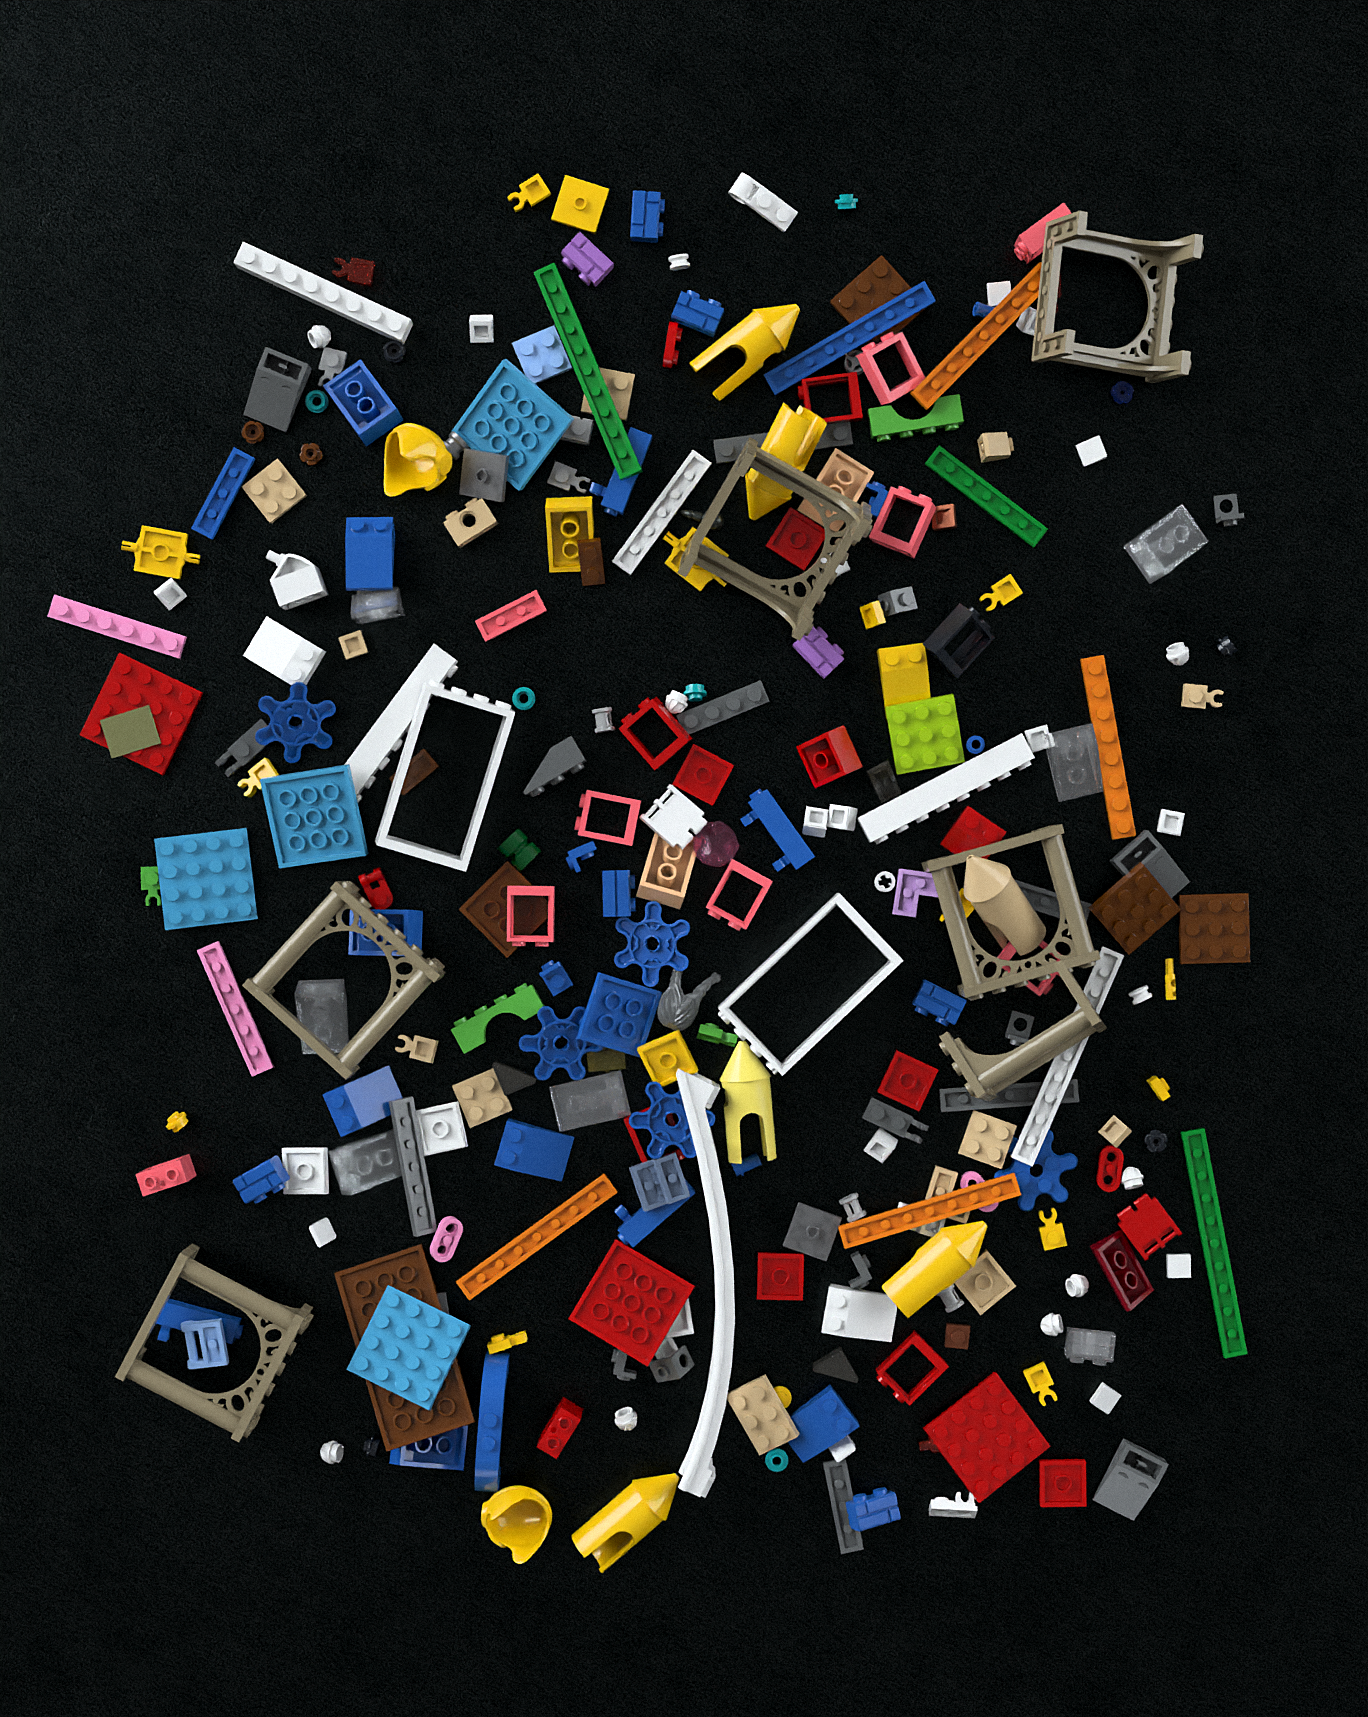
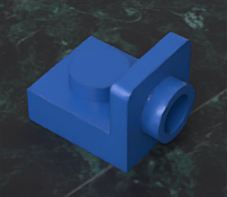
M873 481L872 484L867 483L865 490L877 495L876 497L872 496L868 503L871 505L872 518L877 520L889 491L885 490L886 486Z
M594 841L568 851L569 856L566 857V861L571 870L575 869L577 873L582 871L576 858L580 857L581 860L593 856V851L597 849Z
M551 960L541 966L543 971L539 975L543 978L553 996L573 985L560 961L554 963Z

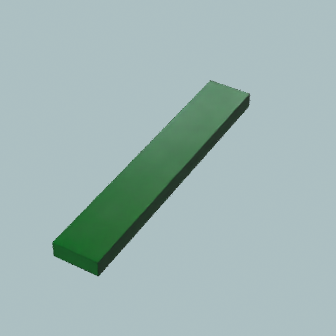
M940 445L926 461L925 465L1031 547L1034 548L1048 530V528Z

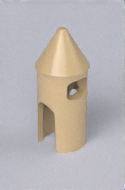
M969 855L966 861L963 890L965 898L971 902L1002 949L1005 948L1007 940H1009L1020 956L1031 952L1043 941L1046 927L1012 877L1010 869L1004 864Z

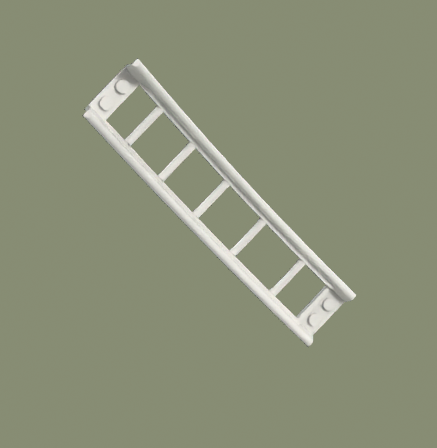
M678 1068L676 1077L698 1158L709 1217L715 1279L713 1350L707 1389L695 1433L679 1470L683 1477L678 1488L706 1498L716 1477L711 1457L726 1406L732 1367L735 1326L734 1269L726 1200L716 1147L706 1114V1108H711L720 1090V1085L698 1073L691 1075Z

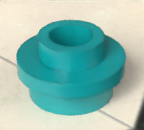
M840 194V199H835L838 209L856 208V202H858V198H853V194Z
M313 390L306 396L305 403L311 412L321 413L328 407L329 400L323 391ZM320 398L321 404L315 406L313 404L314 399Z
M702 684L687 685L686 691H684V695L691 702L701 701L707 695Z
M527 687L518 688L513 693V704L520 710L530 709L535 703L534 692ZM523 694L528 696L526 703L520 702V696Z
M774 1448L766 1454L765 1462L770 1470L779 1472L786 1468L788 1456L784 1450ZM774 1457L781 1458L779 1464H774L772 1460Z

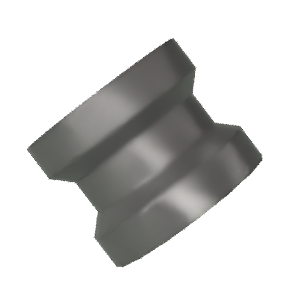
M454 431L449 434V438L446 441H443L447 451L451 453L454 460L460 457L459 454L465 448H469L468 444Z

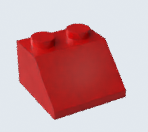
M844 725L796 747L814 788L863 767Z
M966 806L940 845L953 854L999 842L1006 831L971 807ZM990 855L983 856L981 858L987 859Z

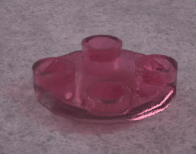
M721 821L707 823L697 835L695 834L693 847L697 858L704 864L711 867H720L729 863L734 858L739 849V843L734 831Z

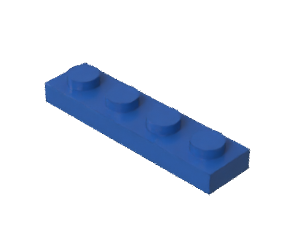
M235 447L233 448L191 529L212 540L214 539L255 461L254 457Z

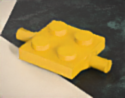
M142 525L140 537L136 543L122 541V544L126 546H121V550L131 551L135 554L134 571L180 580L182 567L185 562L196 564L200 562V560H197L200 559V554L187 553L188 534Z
M694 527L680 540L670 532L663 538V540L673 546L672 553L664 564L677 574L682 554L696 532ZM705 537L702 541V544L728 558L729 555ZM693 564L686 578L678 574L700 592L713 579L723 587L727 585L718 576L696 564Z

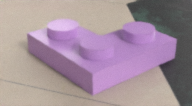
M899 869L892 914L916 917L919 895L938 897L931 873Z

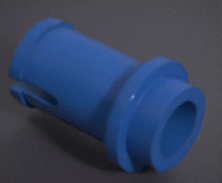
M977 301L973 307L972 315L984 319L995 307Z
M976 735L971 736L966 743L967 750L973 754L982 752L985 747L982 737ZM973 741L978 743L977 749L972 747Z
M756 1152L742 1158V1164L731 1163L737 1176H744L743 1173L762 1165Z

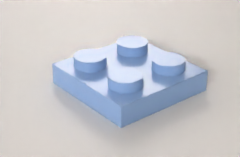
M554 325L512 343L525 376L534 384L572 369Z

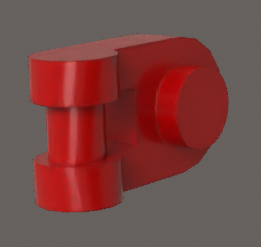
M380 867L373 869V872L368 875L364 873L358 876L370 904L375 909L384 910L391 906L393 895ZM378 881L380 887L372 889L370 883Z

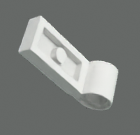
M744 173L740 174L728 192L735 200L748 205L783 232L786 231L798 213Z

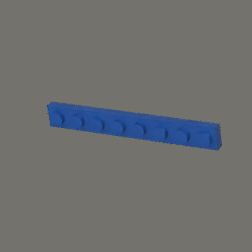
M923 281L764 374L774 394L777 395L935 303L936 300L926 282Z

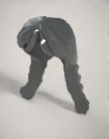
M673 968L669 987L661 996L657 1010L658 1019L662 1025L669 1029L671 1028L673 1031H682L691 1026L698 1014L702 998L706 995V991L711 988V985L719 983L721 980L720 974L713 972L692 993L684 995L681 989L683 971H677Z

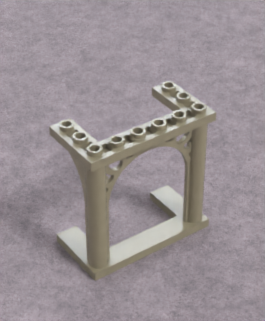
M1077 211L1046 222L1031 361L1041 363L1052 360L1146 377L1145 382L1150 383L1189 375L1191 352L1182 350L1168 354L1170 350L1169 335L1172 328V308L1175 304L1174 288L1177 282V266L1201 259L1204 250L1203 235L1193 234L1174 241L1164 242L1137 240L1086 230L1088 212ZM1062 247L1121 259L1132 266L1139 274L1147 292L1148 313L1141 332L1129 344L1116 349L1101 348L1074 343L1075 330L1065 329L1054 332ZM1145 260L1148 261L1143 268L1139 264V261L1145 263ZM1156 266V278L1153 280L1149 279L1147 275L1150 267ZM1141 340H1145L1149 344L1148 355L1144 354L1140 348ZM1131 348H1134V354H1130Z
M749 437L683 552L678 574L686 578L693 564L702 567L777 611L792 626V637L800 641L803 635L808 636L814 625L812 624L814 620V611L812 609L816 603L820 604L826 594L824 589L827 584L832 585L838 574L835 571L839 564L843 566L849 556L847 550L850 545L855 546L862 536L866 538L873 527L871 525L873 521L871 519L873 515L871 514V505L864 501L861 505L757 447L758 441ZM749 467L807 499L822 518L825 529V541L822 552L817 561L807 571L796 577L780 580L762 577L702 544L739 477H744ZM828 509L831 513H833L834 511L838 514H833L830 517H827L825 515V512ZM835 520H843L846 523V527L841 531L836 532L829 528L830 524ZM832 537H841L835 541V545L830 544ZM826 558L827 562L822 563L820 560ZM810 575H814L816 577V579H812V588L810 583L807 581V578ZM797 582L803 583L806 587V594L803 597L797 596L794 592V585ZM783 585L789 586V595L785 593L786 590L780 589Z
M1062 824L1047 826L1033 830L1031 833L922 862L924 872H931L961 975L962 984L957 986L959 995L972 1001L984 997L983 993L988 991L997 994L1006 991L1005 987L1014 984L1015 988L1028 985V980L1037 978V981L1051 978V973L1058 972L1054 964L1060 960L1064 962L1069 972H1073V967L1075 966L1088 968L1096 965L1095 961L1101 959L1099 951L1093 947L1061 836L1064 833ZM1041 840L1059 903L1060 920L1057 932L1049 945L1033 957L1017 961L996 958L984 951L970 932L951 866L966 862L969 855L983 857ZM1068 929L1067 935H1071L1072 940L1062 937V931ZM1056 943H1067L1070 946L1071 952L1065 956L1059 954L1055 949ZM1048 953H1052L1057 959L1060 960L1049 958V961H1046L1045 955ZM981 954L984 959L977 967L976 961L979 960L976 958V955ZM1027 961L1031 962L1030 968L1025 967ZM988 962H995L997 966L995 974L992 977L986 978L983 974L984 966ZM1003 966H1009L1010 972L1008 973V971L1003 972L1002 976L999 977L1001 974V968Z
M336 881L330 888L332 890L331 893L254 977L248 978L242 986L342 1077L348 1079L359 1070L360 1067L357 1064L432 981L440 980L446 972L443 970L445 966L438 959H424L421 956L424 952L415 944L410 946L404 940L406 936L399 929L392 930L387 925L389 921L381 913L376 915L370 910L372 905L361 897L358 893L360 889L353 882ZM345 909L352 910L354 914V921L350 926H346L342 921V914ZM336 914V921L338 925L336 927H332L329 925V923L334 921V919L332 918ZM360 916L362 923H367V927L365 929H362L358 926ZM352 931L372 939L383 950L391 969V985L383 1005L337 1055L279 1003L272 994L275 992L273 987L315 941L333 932ZM377 936H383V941H377ZM397 950L396 954L404 955L405 957L396 960L392 957V952ZM407 962L412 965L413 970L409 974L402 975L396 971V966L399 963ZM398 979L408 980L406 984L403 982L400 988L396 984Z
M1062 960L1054 964V967L1081 1008L1023 1045L1000 1055H982L970 1050L961 1038L958 1037L954 1040L949 1032L939 1036L942 1040L939 1043L941 1049L946 1056L950 1054L955 1062L952 1063V1066L958 1076L964 1075L967 1083L964 1085L971 1096L990 1102L997 1097L996 1094L1038 1067L1096 1031L1100 1033L1107 1029L1075 977L1069 972Z
M191 1244L180 1252L115 1377L121 1381L128 1378L233 1433L231 1439L240 1442L243 1437L248 1438L249 1434L256 1427L261 1417L259 1415L264 1408V1404L261 1402L264 1396L269 1397L274 1389L275 1384L272 1381L275 1375L280 1376L284 1370L286 1363L283 1360L286 1354L291 1356L297 1345L294 1342L296 1335H302L313 1319L314 1315L311 1314L313 1307L305 1303L302 1308H293L265 1298L195 1261L194 1259L200 1247ZM180 1277L238 1307L255 1324L261 1343L260 1359L252 1376L238 1388L224 1393L202 1392L141 1361L147 1350L144 1345ZM264 1319L266 1323H268L269 1320L272 1322V1324L263 1327L261 1325V1320ZM277 1329L282 1333L281 1338L274 1342L268 1341L265 1337L266 1333L269 1330ZM279 1346L271 1352L273 1355L266 1353L268 1347ZM258 1369H263L264 1374L260 1375ZM247 1387L253 1388V1391L251 1390L250 1392L251 1400H249L248 1395L245 1393ZM234 1395H240L243 1398V1410L238 1411L234 1408L232 1404V1397ZM220 1399H226L227 1409L223 1407L225 1404L218 1403Z

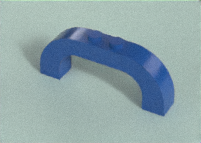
M489 1351L486 1352L479 1408L475 1491L497 1492L500 1490L501 1438L510 1353L496 1352L489 1354Z

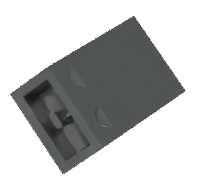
M265 347L255 373L243 415L287 432L312 368L310 365Z
M572 736L551 747L525 788V795L531 794L532 797H535L545 791L544 786L551 783L554 786L565 779L564 774L570 771L575 774L585 768L583 763L587 761Z
M1148 830L1142 831L1110 860L1123 877L1141 862L1171 898L1190 882Z
M1123 1438L1092 1500L1134 1521L1159 1485L1169 1464L1164 1458Z

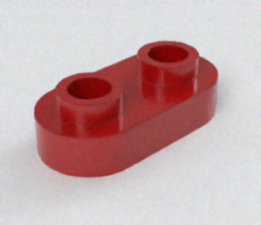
M669 321L663 367L672 368V365L678 362L679 351L675 350L676 341L681 342L682 328L678 327L679 323Z
M1113 1145L1104 1147L1099 1155L1096 1182L1106 1192L1115 1191L1121 1181L1124 1156L1122 1151ZM1109 1153H1114L1115 1155L1112 1161L1107 1159ZM1105 1176H1111L1112 1180L1110 1183L1104 1182Z

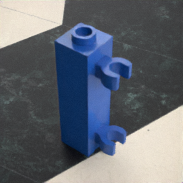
M630 427L628 437L642 467L652 441V435ZM615 468L607 488L592 482L589 491L592 494L603 497L601 507L605 508V513L617 517V514L623 515L639 474L621 481Z
M758 789L749 796L751 801L748 804L753 811L740 820L746 827L759 818L785 854L772 864L777 872L789 863L797 870L815 857L767 789L765 791Z
M685 1179L691 1197L695 1194V1189ZM690 1197L646 1212L641 1207L633 1215L620 1204L614 1211L624 1222L618 1227L620 1232L618 1237L626 1246L630 1244L634 1247Z
M168 1299L156 1324L162 1325L157 1340L167 1342L172 1328L181 1330L182 1322L222 1318L226 1343L233 1344L236 1338L240 1339L243 1325H240L242 1318Z

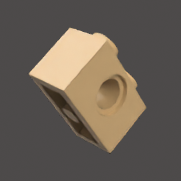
M477 498L472 499L465 504L466 508L461 512L455 510L445 517L447 520L443 523L459 548L498 524L482 498L479 500ZM474 516L476 518L475 524L472 527L464 526L465 517Z

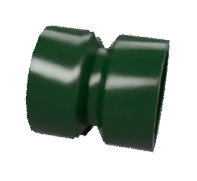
M518 828L501 844L498 850L506 858L511 857V863L521 872L537 857L541 850L533 842L528 843V837Z

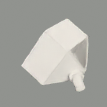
M269 550L266 559L275 562L276 566H278L270 582L281 608L288 610L329 595L318 567L303 557L294 554L285 555L281 553L279 555Z

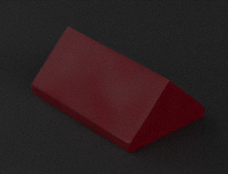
M1122 1230L1090 1246L1118 1300L1127 1312L1131 1311L1154 1291Z

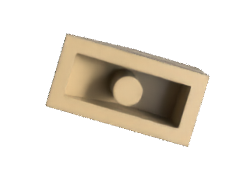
M1007 432L983 433L977 440L981 463L1009 458L1011 451H1014L1012 438H1008Z

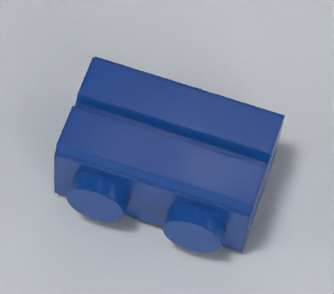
M633 191L630 241L657 243L658 236H663L664 222H659L660 213H664L665 199H661L660 192Z
M688 290L687 293L681 291L671 315V320L714 337L724 313V308H721L722 304L713 299H709L708 302L699 299L700 295L691 290Z
M630 870L602 871L603 917L631 916V912L636 911L635 898H631V889L635 888V875H630Z
M924 979L912 1004L916 1006L915 1011L925 1016L931 1013L937 1016L935 1021L948 1027L949 1023L956 1024L967 1000Z
M275 1155L233 1179V1183L240 1192L244 1203L247 1204L254 1201L256 1204L267 1198L265 1193L270 1190L276 1193L285 1188L284 1183L290 1179V1176L286 1169L283 1168L279 1157Z
M885 1487L874 1489L871 1495L866 1496L864 1493L854 1495L853 1500L845 1503L850 1527L859 1532L901 1518L895 1492L889 1491Z

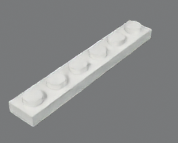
M692 450L612 560L614 564L629 575L634 572L711 466V462Z

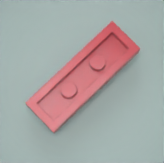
M537 590L475 622L485 642L547 610Z

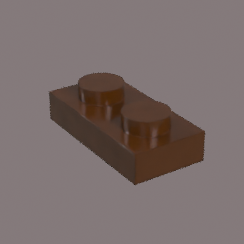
M600 538L577 540L582 585L605 584Z
M425 749L421 750L410 760L401 789L403 796L439 767ZM396 772L389 778L392 783Z

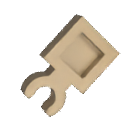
M1183 684L1181 707L1205 709L1206 703H1209L1212 707H1221L1222 703H1216L1213 698L1216 694L1222 695L1223 691L1214 690L1208 693V686Z
M406 1035L398 1036L399 1039L405 1040L406 1044L403 1048L396 1047V1051L402 1053L411 1051L409 1058L433 1063L439 1041L417 1035L414 1036L413 1041Z

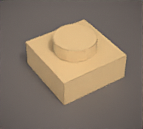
M361 630L339 637L346 660L368 653Z
M1113 1115L1098 1132L1117 1148L1132 1131Z

